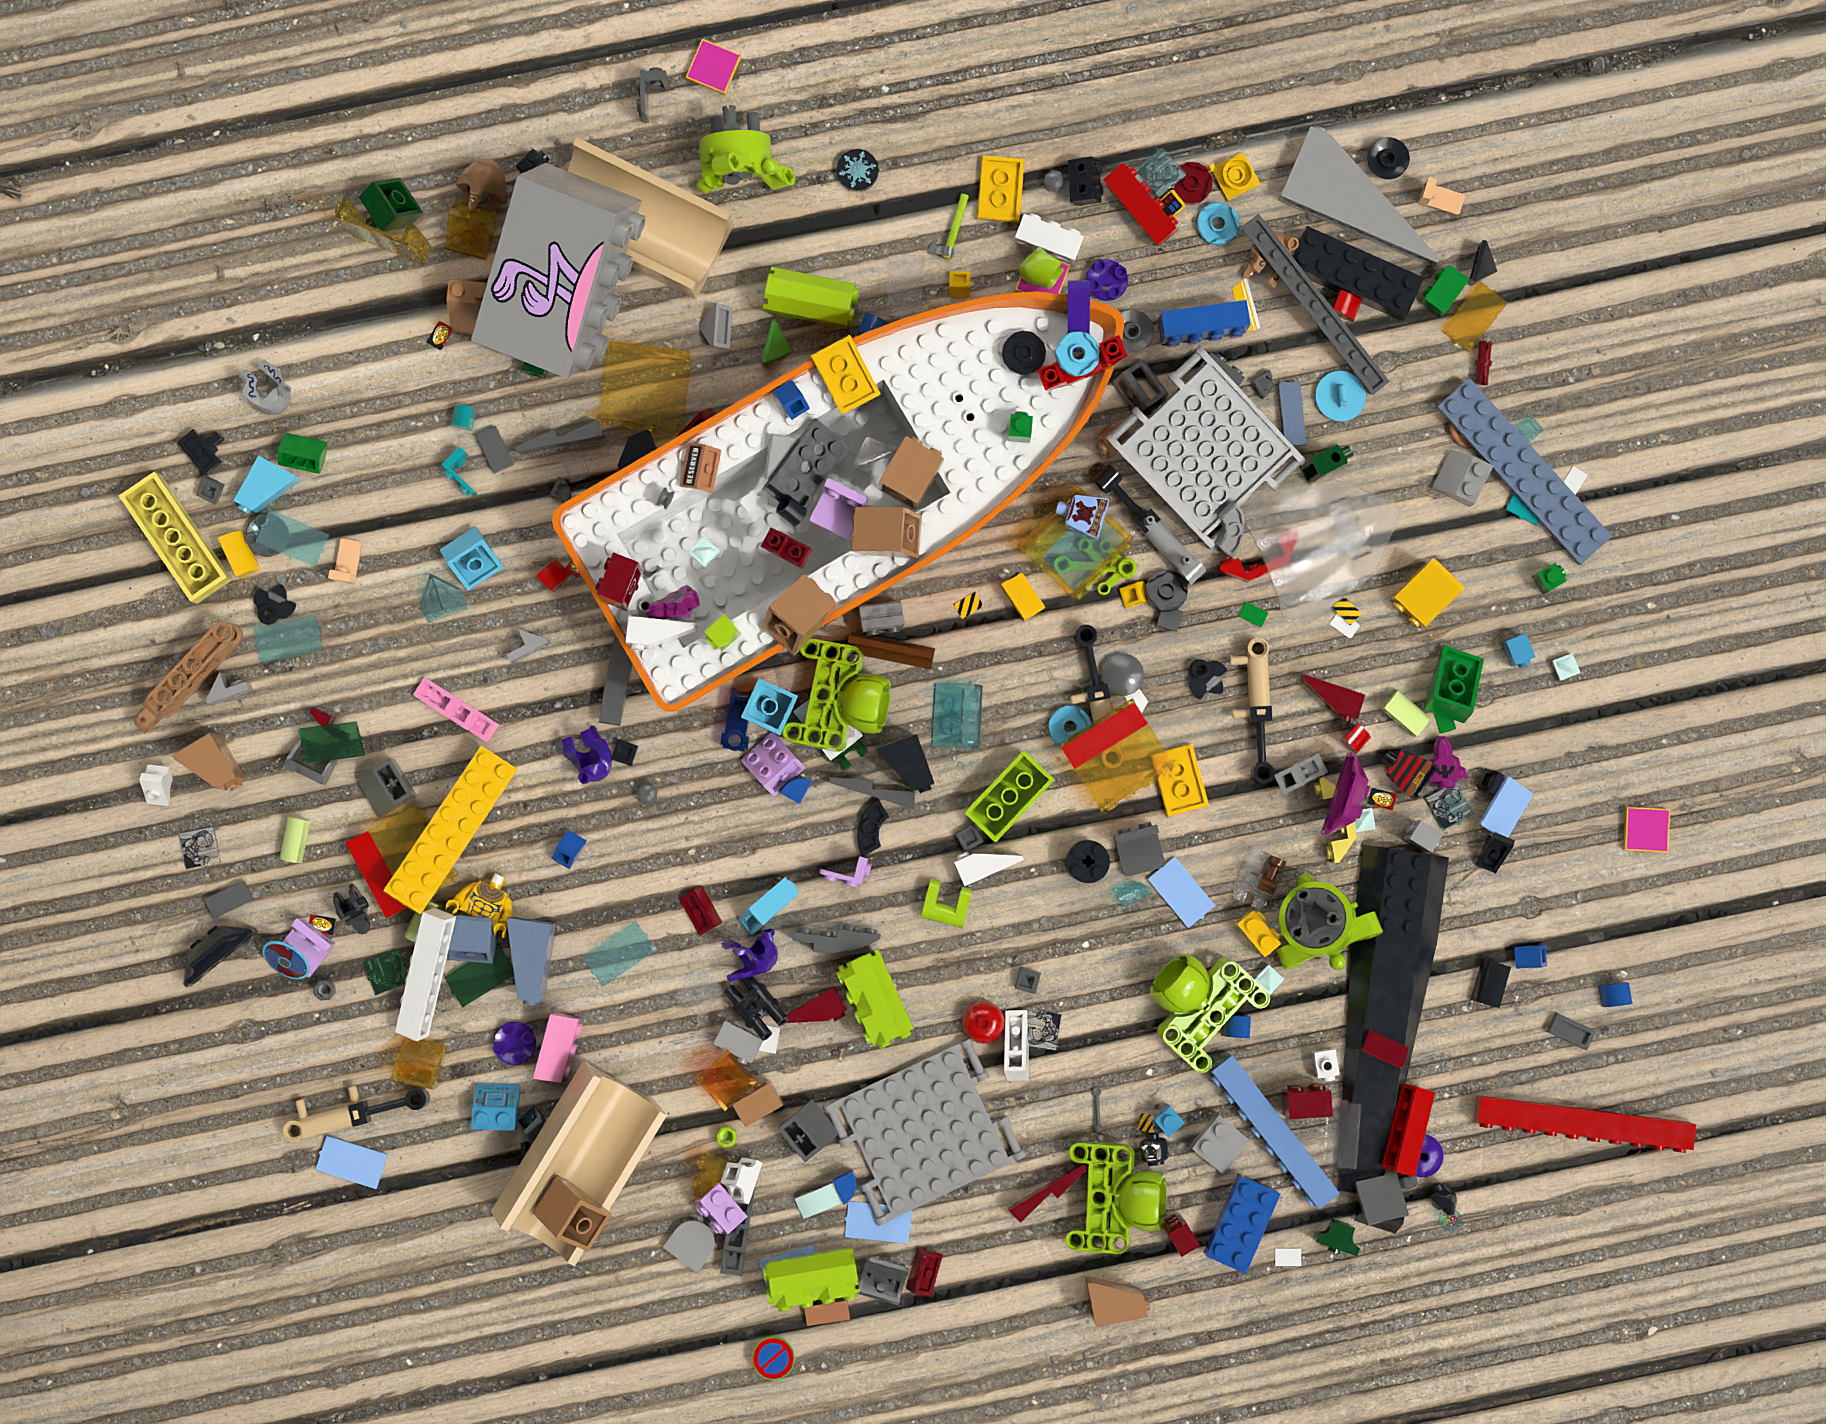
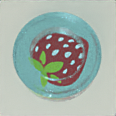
M1443 1210L1440 1212L1439 1223L1443 1228L1455 1230L1461 1225L1462 1218L1457 1210L1451 1216L1447 1215Z

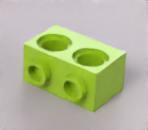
M725 614L704 631L707 634V637L704 639L714 650L719 648L721 652L742 635Z

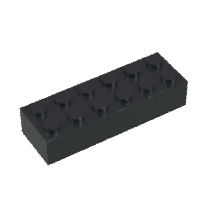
M1306 226L1299 245L1292 255L1311 281L1337 293L1340 290L1351 293L1359 298L1362 304L1400 321H1403L1408 316L1424 280L1422 276L1309 226Z

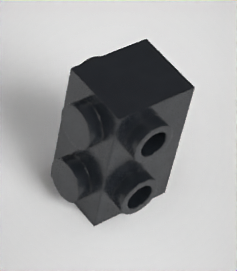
M1092 156L1068 160L1070 202L1077 206L1102 203L1101 196H1103L1104 190L1100 178L1103 172L1100 161Z

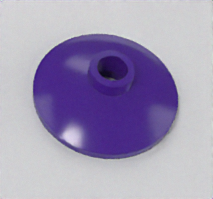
M1425 1134L1421 1153H1426L1427 1158L1423 1161L1419 1158L1415 1174L1416 1177L1421 1178L1435 1174L1440 1169L1444 1157L1440 1143L1432 1136Z

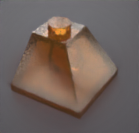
M729 1050L724 1052L695 1078L724 1112L757 1083Z

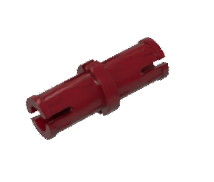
M1479 341L1478 359L1475 360V365L1477 366L1476 385H1479V383L1483 386L1489 384L1488 378L1489 369L1492 366L1490 359L1493 345L1491 341H1488V343L1487 341Z

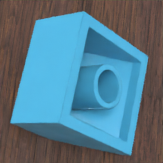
M476 526L440 549L446 563L468 591L504 568Z
M759 678L741 718L781 736L798 696Z

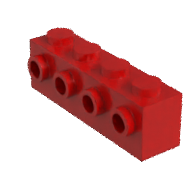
M1122 163L1103 180L1158 246H1161L1179 230L1176 226L1179 222L1171 213L1169 215L1163 210L1165 205L1158 197L1154 199L1149 192L1152 189L1144 180L1140 182L1136 178L1138 172L1131 164L1127 166Z
M1402 1083L1381 1168L1415 1177L1435 1092Z

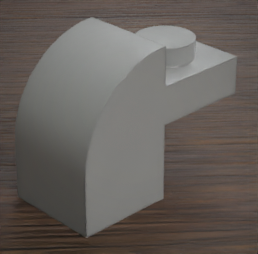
M1319 753L1278 772L1274 776L1283 794H1286L1328 773Z

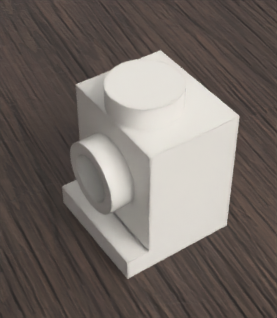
M1329 1048L1311 1051L1316 1077L1318 1079L1322 1078V1082L1335 1080V1076L1340 1075L1336 1049ZM1326 1062H1330L1331 1067L1328 1070L1324 1069V1064Z

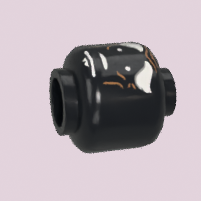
M1159 1133L1146 1134V1139L1141 1140L1139 1145L1142 1161L1146 1162L1148 1166L1165 1164L1164 1161L1169 1157L1167 1139L1159 1137Z

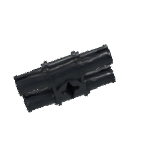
M754 976L740 979L750 991L748 995L743 997L734 985L728 986L723 993L734 1005V1012L740 1015L746 1027L752 1028L760 1039L765 1041L772 1035L771 1030L762 1020L767 1013L778 1026L784 1025L789 1018L778 1006V999L771 995L766 989L767 986L765 984L759 983Z

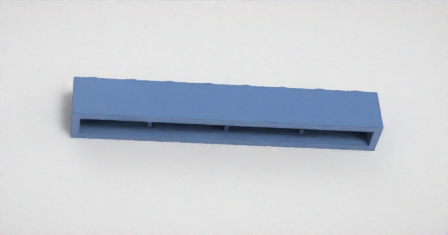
M1229 1054L1210 1069L1213 1073L1210 1076L1218 1087L1222 1085L1227 1091L1224 1093L1225 1097L1231 1104L1234 1102L1240 1108L1237 1112L1244 1121L1249 1120L1253 1126L1250 1128L1258 1139L1262 1136L1266 1141L1264 1145L1271 1156L1276 1154L1280 1159L1277 1162L1285 1173L1287 1171L1290 1172L1293 1176L1291 1182L1298 1190L1301 1188L1307 1194L1304 1198L1311 1207L1316 1206L1320 1210L1340 1194L1233 1055Z

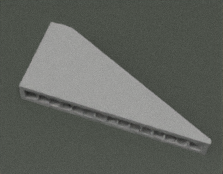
M1311 126L1278 201L1431 267H1435L1439 261L1437 255L1331 134L1326 133L1327 131L1322 127Z

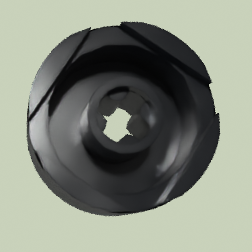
M1083 840L1075 843L1066 854L1065 865L1067 871L1075 880L1082 883H1094L1104 878L1110 866V857L1105 847L1093 840ZM1087 855L1093 860V864H1090L1089 868H1086V864H1082V859H1086Z

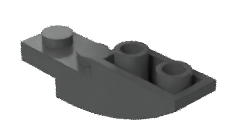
M843 925V929L838 928L837 937L833 936V932L820 931L819 935L811 934L812 929L799 928V932L794 931L793 941L814 943L813 952L838 953L870 945L881 938V934H877V929L864 928V932L855 931V926Z

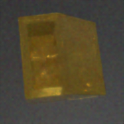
M405 1037L395 1060L391 1080L432 1090L437 1088L448 1045L424 1039L415 1041Z

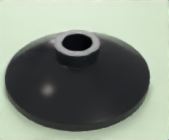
M1392 137L1381 138L1374 142L1367 154V164L1371 172L1385 180L1400 177L1407 170L1410 162L1409 151L1405 144ZM1388 157L1391 162L1386 164L1383 158Z

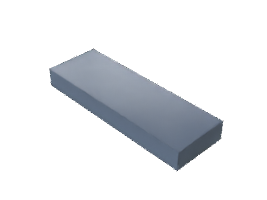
M1300 381L1279 383L1283 436L1293 446H1304L1307 443Z

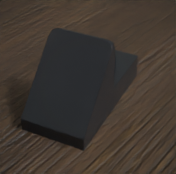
M1496 832L1493 836L1488 835L1476 866L1496 874L1514 847L1515 840Z

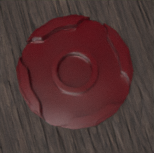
M1187 162L1178 166L1177 169L1181 170L1185 175L1170 187L1171 190L1173 189L1184 204L1195 205L1204 201L1210 194L1213 184L1212 176L1208 169L1197 162Z

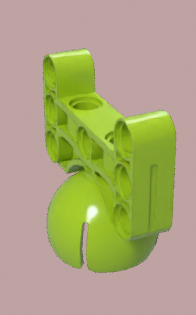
M810 638L800 649L807 659L817 662L805 724L794 722L786 724L783 728L784 738L796 745L840 752L846 748L850 726L862 733H880L882 726L886 722L891 694L888 690L891 688L890 680L877 674L861 675L864 655L857 647ZM816 645V651L809 655L807 653L808 647ZM831 649H836V656L828 658V652ZM857 652V659L854 662H849V655ZM827 690L828 697L825 700H820L819 694ZM794 728H798V736L796 738L791 739V730ZM814 732H819L818 741L811 742V735ZM839 736L840 743L837 746H832V738Z
M1186 953L1181 954L1179 958L1171 960L1154 979V986L1150 989L1155 1002L1163 1009L1173 1012L1158 1026V1036L1199 1073L1207 1072L1212 1066L1211 1058L1202 1048L1246 1000L1260 1009L1265 1008L1270 1002L1269 993L1236 962L1228 957L1220 958L1207 973L1204 965L1196 957ZM1231 964V970L1228 973H1224L1225 966ZM1246 978L1245 985L1239 987V982ZM1261 992L1260 999L1254 1001V996ZM1217 1010V1016L1214 1019H1210V1014ZM1169 1029H1173V1034L1170 1037H1166V1032ZM1184 1043H1188V1048L1185 1051H1181V1046ZM1199 1057H1203V1062L1196 1065V1060Z
M1080 1141L1072 1145L1069 1150L1070 1158L1077 1163L1089 1164L1086 1229L1075 1228L1067 1234L1065 1239L1067 1247L1075 1251L1121 1254L1131 1245V1226L1147 1232L1161 1230L1164 1220L1160 1218L1165 1216L1167 1200L1165 1174L1152 1170L1140 1171L1134 1174L1135 1153L1133 1148L1127 1144ZM1077 1146L1084 1148V1157L1081 1158L1076 1154ZM1098 1148H1103L1106 1151L1107 1156L1105 1159L1098 1157ZM1120 1149L1127 1151L1128 1159L1126 1161L1119 1158L1118 1153ZM1112 1168H1113L1112 1184H1111V1171H1112ZM1096 1192L1104 1194L1105 1201L1103 1203L1096 1200ZM1110 1211H1111V1222H1110V1227H1109V1219H1110ZM1073 1234H1078L1081 1237V1244L1078 1245L1073 1242ZM1094 1236H1100L1103 1239L1102 1246H1097L1094 1243ZM1116 1237L1124 1240V1248L1116 1246Z

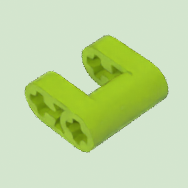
M931 878L921 918L963 928L972 889L962 886L957 907L939 903L936 900L941 881Z

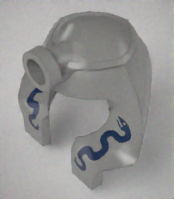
M266 360L256 365L269 376L270 385L266 392H261L256 388L257 378L246 369L240 372L239 377L243 380V383L240 384L241 393L257 410L268 415H278L288 407L291 400V387L285 384L281 371L276 366L268 363Z

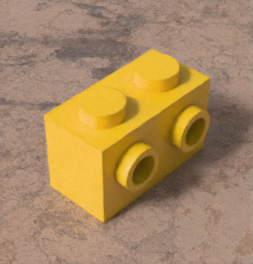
M1250 910L1234 924L1262 957H1266L1281 945V942L1278 940L1280 935L1273 927L1269 929L1266 926L1265 922L1267 920L1260 911Z

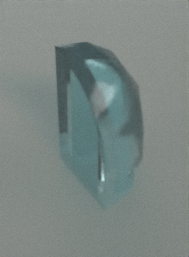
M1130 881L1114 887L1122 908L1153 894L1149 886L1138 881Z

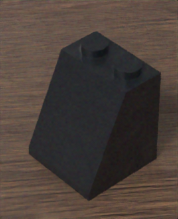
M917 734L876 749L878 755L913 791L919 790L921 794L932 790L931 785L935 783Z

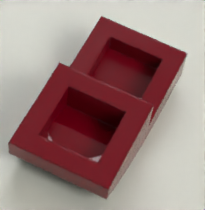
M311 708L310 713L324 729L337 738L349 742L352 734L333 726L336 717Z

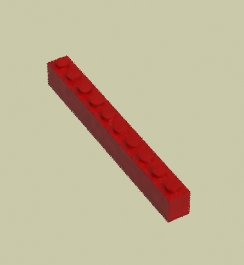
M1476 1095L1473 1120L1480 1123L1479 1127L1493 1128V1125H1499L1502 1130L1514 1131V1127L1523 1128L1522 1132L1536 1134V1130L1544 1131V1135L1557 1137V1133L1566 1134L1565 1138L1579 1139V1136H1586L1588 1141L1600 1142V1138L1609 1139L1608 1143L1622 1145V1141L1630 1142V1146L1643 1148V1144L1651 1145V1149L1665 1150V1147H1672L1674 1152L1686 1153V1149L1694 1150L1697 1125L1686 1121Z

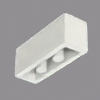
M1029 213V215H1023L1014 242L1034 250L1041 247L1051 256L1074 265L1084 236L1080 235L1081 233L1075 229H1063L1060 224L1054 221L1047 223L1042 221L1038 215Z

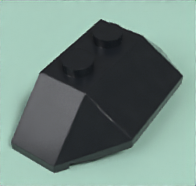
M216 925L207 932L208 936L202 941L199 939L190 946L192 950L186 954L183 985L186 988L192 987L253 937L258 930L256 928L227 925L220 927Z

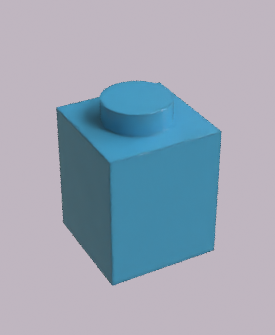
M1526 634L1502 642L1511 667L1518 665L1519 668L1531 664L1530 659L1535 658Z
M1169 1104L1153 1117V1120L1168 1137L1185 1124Z

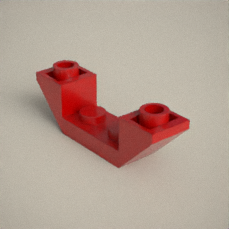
M1120 335L1098 343L1100 346L1099 362L1093 371L1084 376L1066 374L1060 369L1057 362L1038 369L1037 372L1045 391L1072 385L1111 368L1128 355ZM1083 354L1080 355V356L1075 357V359H1077V360L1082 359V358H1083Z
M1290 530L1279 534V539L1275 541L1281 557L1276 554L1266 559L1267 563L1262 566L1259 563L1247 568V573L1240 559L1236 558L1233 560L1232 556L1221 561V566L1217 570L1221 574L1248 583L1289 563L1299 534L1297 531L1291 533Z

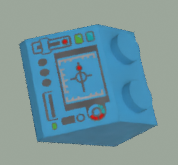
M477 1083L472 1105L471 1129L508 1131L518 1129L520 1085Z

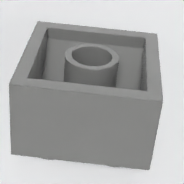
M1450 450L1431 489L1471 507L1476 503L1493 465L1475 456Z
M1216 1113L1189 1146L1223 1174L1250 1140Z

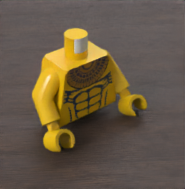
M494 873L490 883L482 880L469 884L461 889L453 900L447 902L445 910L448 907H454L452 915H456L459 909L474 917L485 916L492 918L494 925L493 935L495 936L496 932L501 930L503 931L502 938H505L508 927L507 919L513 917L512 900L509 898V893L501 890L506 878Z

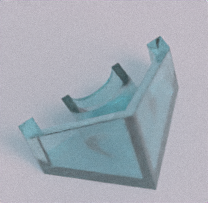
M432 574L429 575L420 602L427 623L468 610L462 589Z

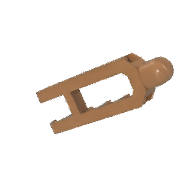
M223 621L214 624L146 697L143 703L144 707L134 719L135 726L145 734L162 718H169L241 643L243 640L241 628ZM235 631H236V632H237V637H236V639H235L234 641H232V639L234 638V635H235Z

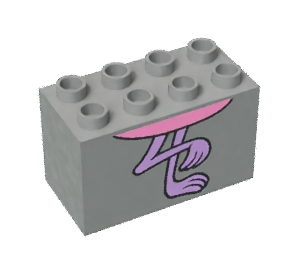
M548 163L518 175L471 341L567 379L580 369L588 370L594 359L601 361L609 344V337L602 335L605 321L609 320L612 322L615 319L621 304V297L614 295L618 279L621 281L627 279L633 265V257L626 254L630 239L637 241L640 238L645 226L646 216L638 213L642 200Z

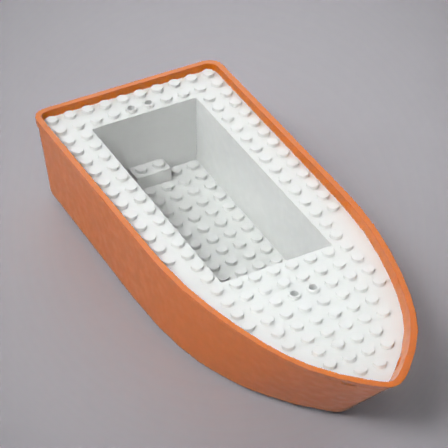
M1035 291L981 297L922 312L852 338L881 395L841 415L816 365L811 359L557 507L552 516L553 527L656 705L667 712L680 710L784 650L785 647L761 626L769 606L803 574L813 579L818 587L825 593H829L837 602L833 614L820 627L822 628L955 548L980 530L1024 492L1062 453L1085 425L1100 402L1114 369V366L1072 385L1045 391L1037 371L1026 376L1017 375L1011 372L1004 364L1002 357L1003 345L1007 338L1019 331L1033 332L1044 342L1046 356L1041 368L1056 362L1055 350L1057 344L1063 336L1067 335L1068 295ZM1090 300V335L1096 340L1097 344L1117 335H1120L1122 340L1124 331L1122 314L1112 306ZM1072 352L1074 358L1083 354V352ZM790 380H793L810 407L809 410L793 420L790 419L773 392ZM1023 411L1027 412L1029 416H1033L1030 443L1008 441L1011 414ZM813 418H816L849 444V446L811 496L813 501L807 507L804 519L798 525L793 526L776 513L779 502L762 489L769 480L764 478L770 434L792 436L799 439ZM905 436L909 438L914 436L923 442L922 445L928 449L932 447L942 453L941 456L944 458V462L916 511L882 492V498L873 506L905 507L922 515L919 559L858 554L852 551L850 544L853 532L847 540L810 521V517L825 489L824 485L828 478L859 494L871 483L878 488L881 476ZM689 443L708 445L722 450L713 493L680 487L685 455ZM819 443L814 447V453L816 455L822 453L823 445ZM789 481V490H794L797 487V481ZM664 487L667 488L668 492H675L667 510L664 509L663 505H656ZM753 490L768 511L755 521L751 519L739 499ZM770 527L813 549L803 569L760 547ZM703 536L720 551L706 568L688 553ZM613 552L638 561L643 569L627 611L602 602L595 590L599 578H603L606 572L604 570L605 562L608 557H612ZM688 585L697 592L700 606L693 609L691 617L663 619L696 623V632L651 648H644V651L630 649L631 646L626 644L629 616L648 618L646 614L649 604L665 598L668 594L679 590L682 586ZM725 614L742 635L721 652L719 648L714 650L704 639L707 637L704 631Z

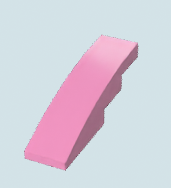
M426 677L423 678L413 694L485 742H489L499 726L498 723Z

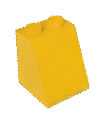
M1433 558L1426 562L1391 600L1394 602L1393 606L1400 613L1404 611L1410 617L1408 620L1413 626L1422 629L1447 607L1465 587Z

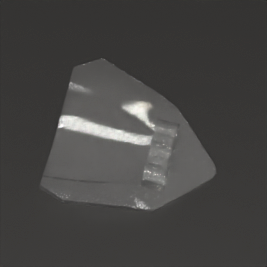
M1336 479L1278 488L1276 491L1271 489L1253 492L1240 507L1244 514L1245 526L1253 537L1268 569L1284 621L1301 623L1312 622L1375 574L1400 514V508L1396 503Z

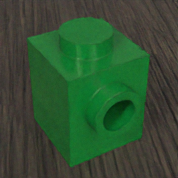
M1023 411L1011 414L1008 441L1030 443L1033 416H1029L1027 412Z
M1556 563L1547 566L1532 576L1542 594L1550 592L1567 581L1565 570Z

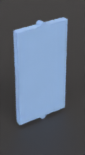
M1173 857L1164 867L1159 868L1157 872L1148 878L1149 882L1187 928L1197 920L1203 919L1204 915L1216 906L1176 857Z
M327 1135L323 1148L319 1151L320 1157L316 1170L377 1189L381 1174L385 1172L383 1168L388 1154Z
M848 1202L847 1217H845V1237L908 1243L909 1231L912 1227L910 1223L911 1211L878 1226L875 1221L877 1218L870 1203ZM880 1204L884 1215L890 1212L887 1205Z

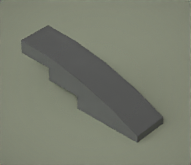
M614 636L599 723L621 726L632 662L617 636Z
M755 1187L749 1204L736 1202L748 1217L729 1234H726L720 1274L742 1277Z

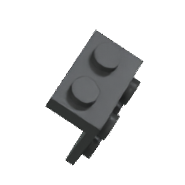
M658 67L650 68L649 71H640V78H636V88L640 99H637V112H639V117L643 118L644 123H649L648 91L670 90L666 70Z
M1147 822L1139 824V829L1131 831L1130 827L1118 830V835H1114L1125 876H1132L1165 866L1157 825Z
M879 1256L867 1257L859 1282L860 1292L857 1294L899 1305L909 1268L900 1262H886Z

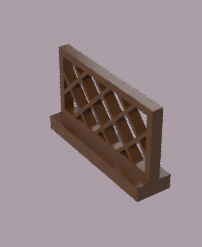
M852 631L851 636L849 635L848 645L857 647L865 657L929 670L932 668L935 648L877 636H866V634Z

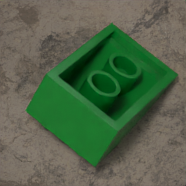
M1444 645L1427 692L1424 710L1465 723L1474 712L1484 659Z

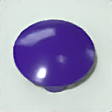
M1097 260L1086 274V280H1090V293L1102 301L1118 299L1124 294L1128 286L1126 268L1113 260Z
M506 1023L495 1034L493 1051L500 1060L507 1064H523L535 1052V1034L524 1023Z

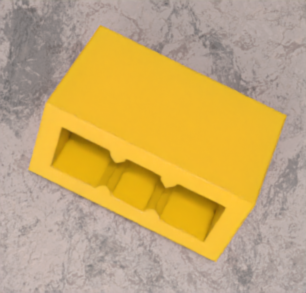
M235 531L218 537V540L235 576L243 579L260 571L261 568L253 551L246 543L244 532Z

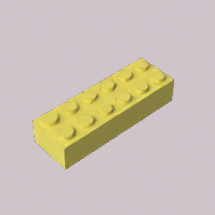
M153 472L119 495L191 602L200 603L233 580L162 475Z

